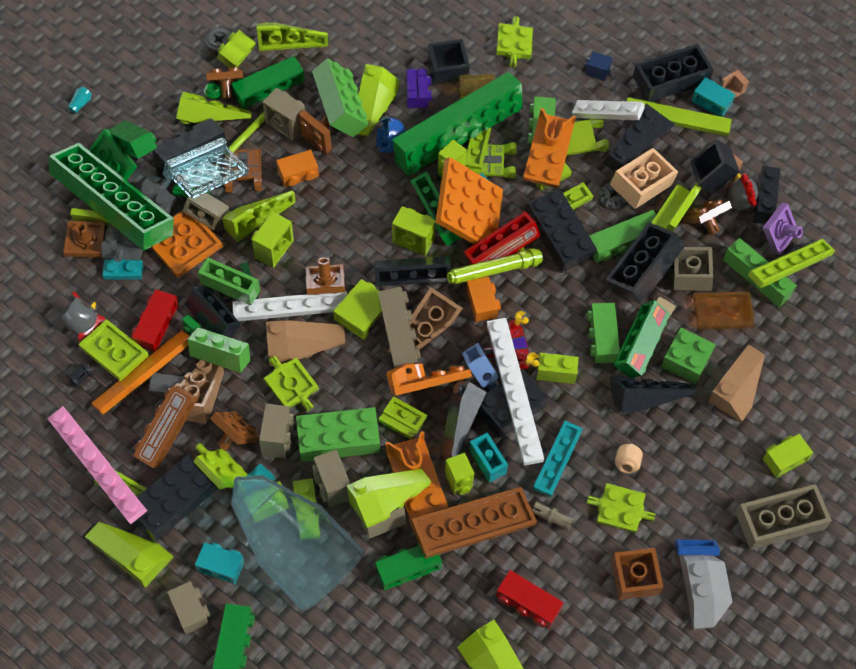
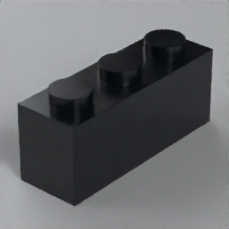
M762 165L757 180L758 198L756 200L757 204L754 206L753 222L766 224L777 208L781 168Z
M202 285L192 288L185 302L190 312L206 330L233 338L241 323L210 287Z

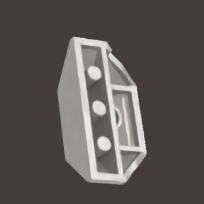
M679 555L693 630L714 628L732 604L725 562L713 555Z

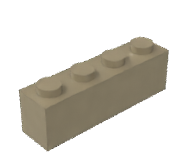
M401 287L378 292L394 367L396 368L407 363H419L418 359L421 358L419 347L415 348L414 344L417 336L415 328L411 329L410 321H413L411 310L406 308V303L409 302L407 292L403 291Z

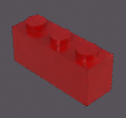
M155 289L153 295H150L147 300L145 311H142L137 327H134L132 330L131 338L143 349L152 352L157 351L179 306L177 296Z
M509 570L496 593V597H498L502 604L513 606L520 615L524 617L529 616L534 619L535 624L542 628L547 627L548 629H550L564 604L561 600L512 570Z

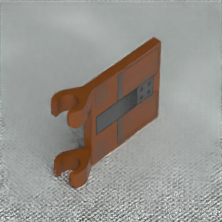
M261 149L236 150L233 154H229L225 150V192H233V181L254 180L255 191H262Z

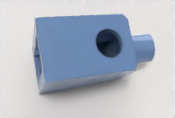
M479 343L462 353L467 365L482 387L487 386L491 391L500 385L497 381L499 376Z

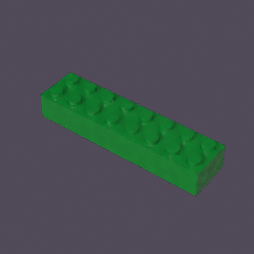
M507 72L392 139L396 165L407 176H410L437 160L438 153L452 140L463 145V143L470 140V137L475 138L482 131L488 130L500 121L517 113L523 108L522 83L510 72Z
M80 143L49 156V174L143 251L173 236L174 218Z

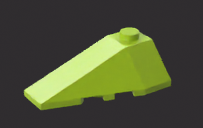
M365 65L359 97L362 100V107L367 114L366 119L369 125L359 132L358 135L369 136L379 122V118L387 111L390 103L397 97L400 80L384 67Z

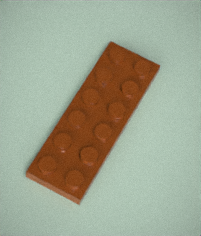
M522 487L415 517L410 521L425 559L529 528L537 523Z

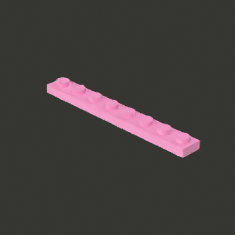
M64 406L47 418L130 524L147 512L146 508Z

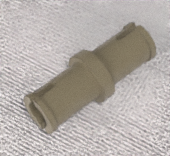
M539 502L535 503V508L532 509L533 514L546 519L547 523H554L566 530L570 529L573 518L559 513L558 509H551Z

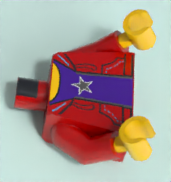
M518 311L515 319L508 323L520 370L527 369L530 365L533 367L539 366V362L534 360L539 356L534 352L529 353L523 327L519 325L520 323L527 324L529 321L527 317L521 320V317L526 314L523 311ZM493 347L483 348L488 359L495 358Z

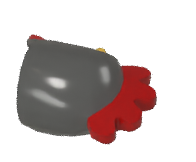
M738 173L735 176L734 183L726 189L727 201L730 202L732 208L742 211L757 204L758 188L756 183L748 178L746 173L742 175Z
M72 292L69 294L70 302L58 320L67 329L78 334L77 339L81 343L106 319L103 316L97 315L95 301L87 308L81 302L78 294Z

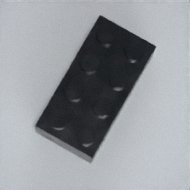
M694 44L636 63L632 77L646 101L652 102L698 87L705 77L711 80L714 69L699 44Z
M560 188L527 204L525 211L535 221L541 235L540 239L561 273L593 258L597 248Z
M648 222L605 280L613 292L642 305L685 246L677 233Z
M186 455L137 496L147 512L135 520L134 523L156 543L216 491V485L194 463V460L189 455Z

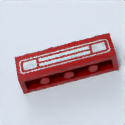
M525 211L465 250L464 254L469 265L494 260L514 254L541 235L535 221Z

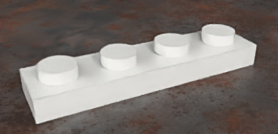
M577 100L572 115L576 116V118L639 120L644 110L643 102Z

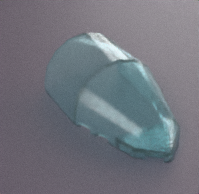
M263 475L238 476L234 479L231 505L259 566L302 611L310 609L328 595L363 557L364 550L321 505Z

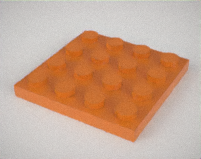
M446 158L444 160L436 223L475 245L498 230L503 189L453 158Z

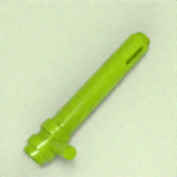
M523 247L514 255L452 269L447 273V279L449 283L458 284L515 269L523 270L529 268V266L535 267L542 263V253L539 249L531 248L525 250Z

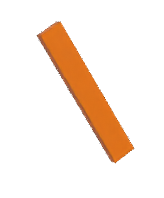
M181 330L140 363L121 382L118 381L91 403L93 407L100 413L105 414L188 346L190 335Z

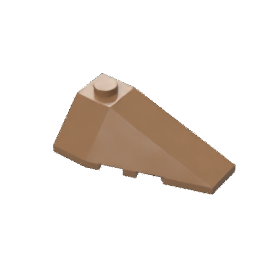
M431 287L412 314L413 321H410L411 329L415 328L417 340H414L415 348L419 347V350L451 326L463 309Z
M286 320L266 322L269 359L276 356L281 364L288 363L294 358L298 360L304 357L309 358L317 352H325L345 344L344 325Z
M748 345L713 390L708 402L742 423L753 406L765 354Z
M200 360L196 364L197 367L191 373L188 372L180 384L176 383L174 386H180L198 397L186 420L206 424L213 410L225 368Z

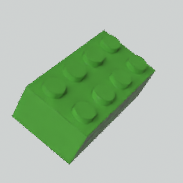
M329 59L323 61L312 72L329 124L354 137L369 124L366 119L367 114L362 107V100L357 92L358 88L352 78L353 74L349 69L341 67L337 62Z
M375 407L296 416L301 462L314 461V457L336 449L340 457L380 453Z

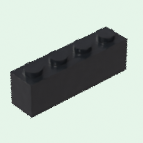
M449 256L374 261L376 286L448 281L447 273L451 270Z

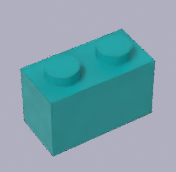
M705 77L694 91L691 102L716 116L723 117L731 107L736 94Z
M488 433L470 441L469 452L489 483L507 474L508 464Z
M204 542L195 567L197 572L235 585L245 562L242 554L236 550L230 549L228 551L222 549V546L219 544Z

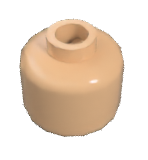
M634 444L621 445L617 450L615 458L617 468L627 474L638 471L643 457L641 449Z

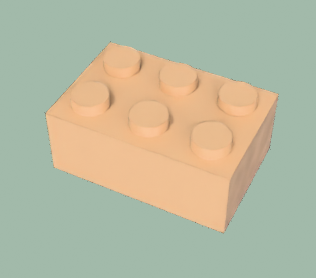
M652 148L618 169L610 185L636 209L672 186L678 171Z

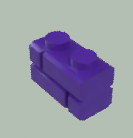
M426 69L406 70L408 108H427L428 101H432V90H428V86H431V76H427Z

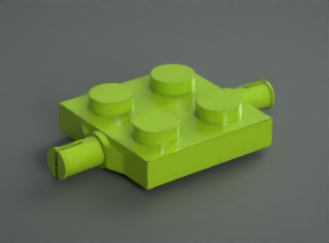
M516 16L512 18V25L499 23L496 55L510 58L509 66L512 67L513 65V68L517 66V59L531 58L533 28L519 26L520 18L517 17L516 19Z
M276 356L271 357L269 361L275 369L264 378V381L283 406H290V408L302 403L306 411L313 409L314 406L307 398L319 390V387L300 361L294 358L288 363L281 364Z
M202 443L196 446L195 449L201 455L195 458L194 463L219 489L233 488L242 496L246 489L240 482L248 475L243 468L223 449L208 451Z
M606 483L604 494L601 498L589 495L587 504L598 506L599 514L596 523L632 533L637 532L638 524L642 518L654 522L656 514L644 511L645 493Z

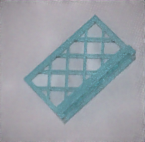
M222 137L166 161L163 175L167 179L172 178L191 198H194L247 174L249 168L226 146L227 141ZM226 154L230 159L219 158V156ZM208 161L216 162V166L205 163ZM218 163L227 164L229 166L228 168L219 167ZM231 165L239 167L241 170H233ZM197 167L202 168V171L198 172L191 169ZM204 169L215 171L214 175L204 173ZM217 172L226 173L227 176H217ZM178 174H186L187 178L179 177ZM191 175L201 178L200 181L189 179ZM203 178L213 180V182L206 183L202 182ZM188 184L199 186V189L193 191Z

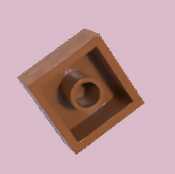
M655 548L614 553L611 563L619 600L660 595L663 583Z

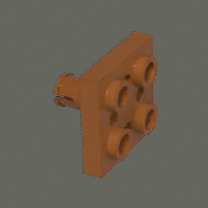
M236 67L228 68V72H222L221 69H211L210 73H206V78L208 82L219 81L221 83V98H227L226 90L228 98L233 97L231 81L243 79L244 75L243 71H239V68Z
M302 110L299 113L301 135L304 139L313 142L318 150L328 154L332 150L330 130L327 129L331 125L327 115L320 121H317L305 110Z
M719 199L713 202L708 200L702 203V207L688 210L687 214L682 217L684 224L705 222L709 235L720 231L715 216L732 207L729 201H721Z
M68 221L64 256L102 258L101 245L106 233V223L98 221Z
M322 257L318 259L319 266L306 267L307 295L345 292L343 264L330 265V259Z
M236 411L214 412L210 418L225 432L217 442L218 446L224 450H228L233 441L239 445L257 443L260 439L256 428L247 424L243 420V416Z

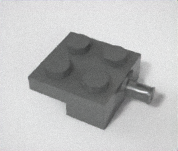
M165 175L161 184H157L146 178L138 190L170 215L179 202V199L170 194L166 189L172 179Z
M109 224L101 245L102 258L114 259L116 262H121L122 259L140 261L143 250L112 224Z

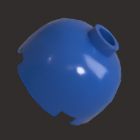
M383 117L379 122L382 123V126L377 129L376 145L378 148L381 147L379 152L394 153L392 139L406 132L398 119Z

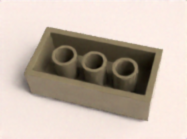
M816 484L743 503L736 511L750 550L825 530L832 521Z

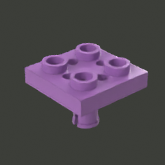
M781 203L763 227L774 255H781L793 237L800 238L803 234L802 227L796 226L787 203Z

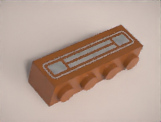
M172 386L167 389L164 394L165 400L162 405L156 408L152 423L150 422L144 430L145 435L143 439L139 440L135 445L134 450L136 451L133 456L152 468L160 467L198 400V397L180 386Z

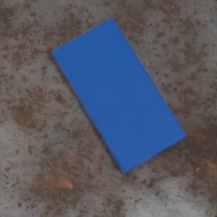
M675 540V548L678 555H719L720 548L715 540Z

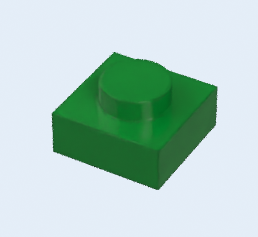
M189 315L182 319L183 330L190 336L197 327L201 328Z

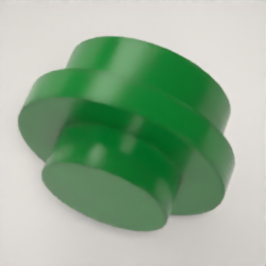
M216 83L207 84L204 88V95L210 99L220 97V86Z

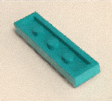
M564 421L534 484V491L550 498L552 497L583 428Z

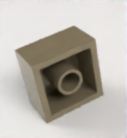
M276 88L263 101L265 123L291 140H294L301 133L299 113L305 110V105L300 100L290 97L287 92Z
M684 247L673 262L674 290L712 291V247Z
M266 404L259 439L262 456L286 459L287 452L291 451L292 440H290V436L294 433L295 422H293L294 414H291L290 406Z
M337 449L314 457L312 474L316 485L319 484V493L322 501L327 502L329 508L349 501L347 485L350 482Z

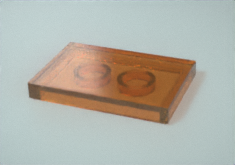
M750 292L694 293L693 300L697 329L754 328L755 322Z

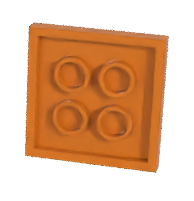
M183 211L173 217V236L151 247L177 278L223 247L222 242L207 226Z

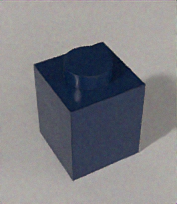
M593 51L591 57H587L584 65L587 68L586 75L605 81L610 71L613 57Z

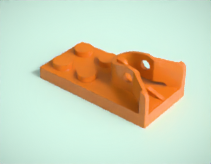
M544 108L540 109L523 180L554 188L559 187L576 116L565 119L545 113Z
M407 363L387 371L386 376L390 393L400 395L472 377L471 370L464 368V366L456 365L449 367L450 371L445 372V370L442 371L441 369L432 371L430 376H425L422 363Z
M424 431L420 432L418 438L394 445L390 442H385V452L393 473L422 469L431 480V484L415 497H410L404 502L409 521L412 518L448 508L424 441Z

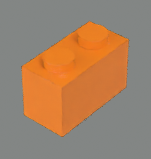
M311 150L276 160L277 169L284 187L294 186L300 182L310 181L319 177L318 165Z
M484 277L467 281L466 291L475 322L497 318L498 310H501L499 299L495 298L496 288L494 283L490 282V278Z

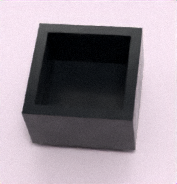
M463 39L428 44V59L434 84L469 79L470 65Z
M717 138L690 161L698 186L711 194L721 189L740 172L731 147Z

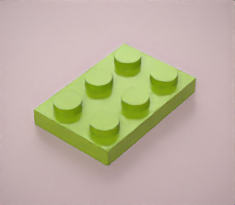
M107 319L78 344L81 350L120 382L149 356L146 350Z

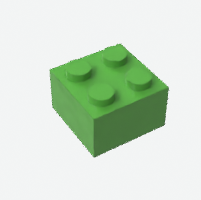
M680 328L664 357L661 368L696 385L716 344Z

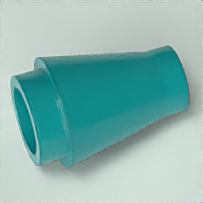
M80 86L79 89H76L68 109L76 114L91 100L92 93L85 87Z

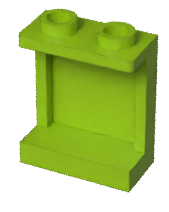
M361 279L333 311L334 320L365 340L369 335L368 330L383 314L378 294L380 291L372 283Z

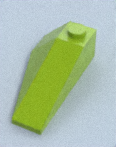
M279 23L257 24L259 51L328 47V33Z
M182 91L176 119H180V122L185 124L204 122L210 118L214 121L251 118L252 111L233 105L224 107V104L220 101L208 102L203 96Z
M294 191L254 202L226 213L222 218L224 229L236 242H239L261 227L263 220L269 217L272 212L280 214L296 203Z
M422 469L365 477L347 485L349 503L366 528H369L388 519L392 511L403 507L407 499L418 495L431 484V480Z
M98 522L85 536L88 541L144 588L173 559V555L158 543L102 522Z
M495 620L476 630L457 647L468 666L472 669H523Z

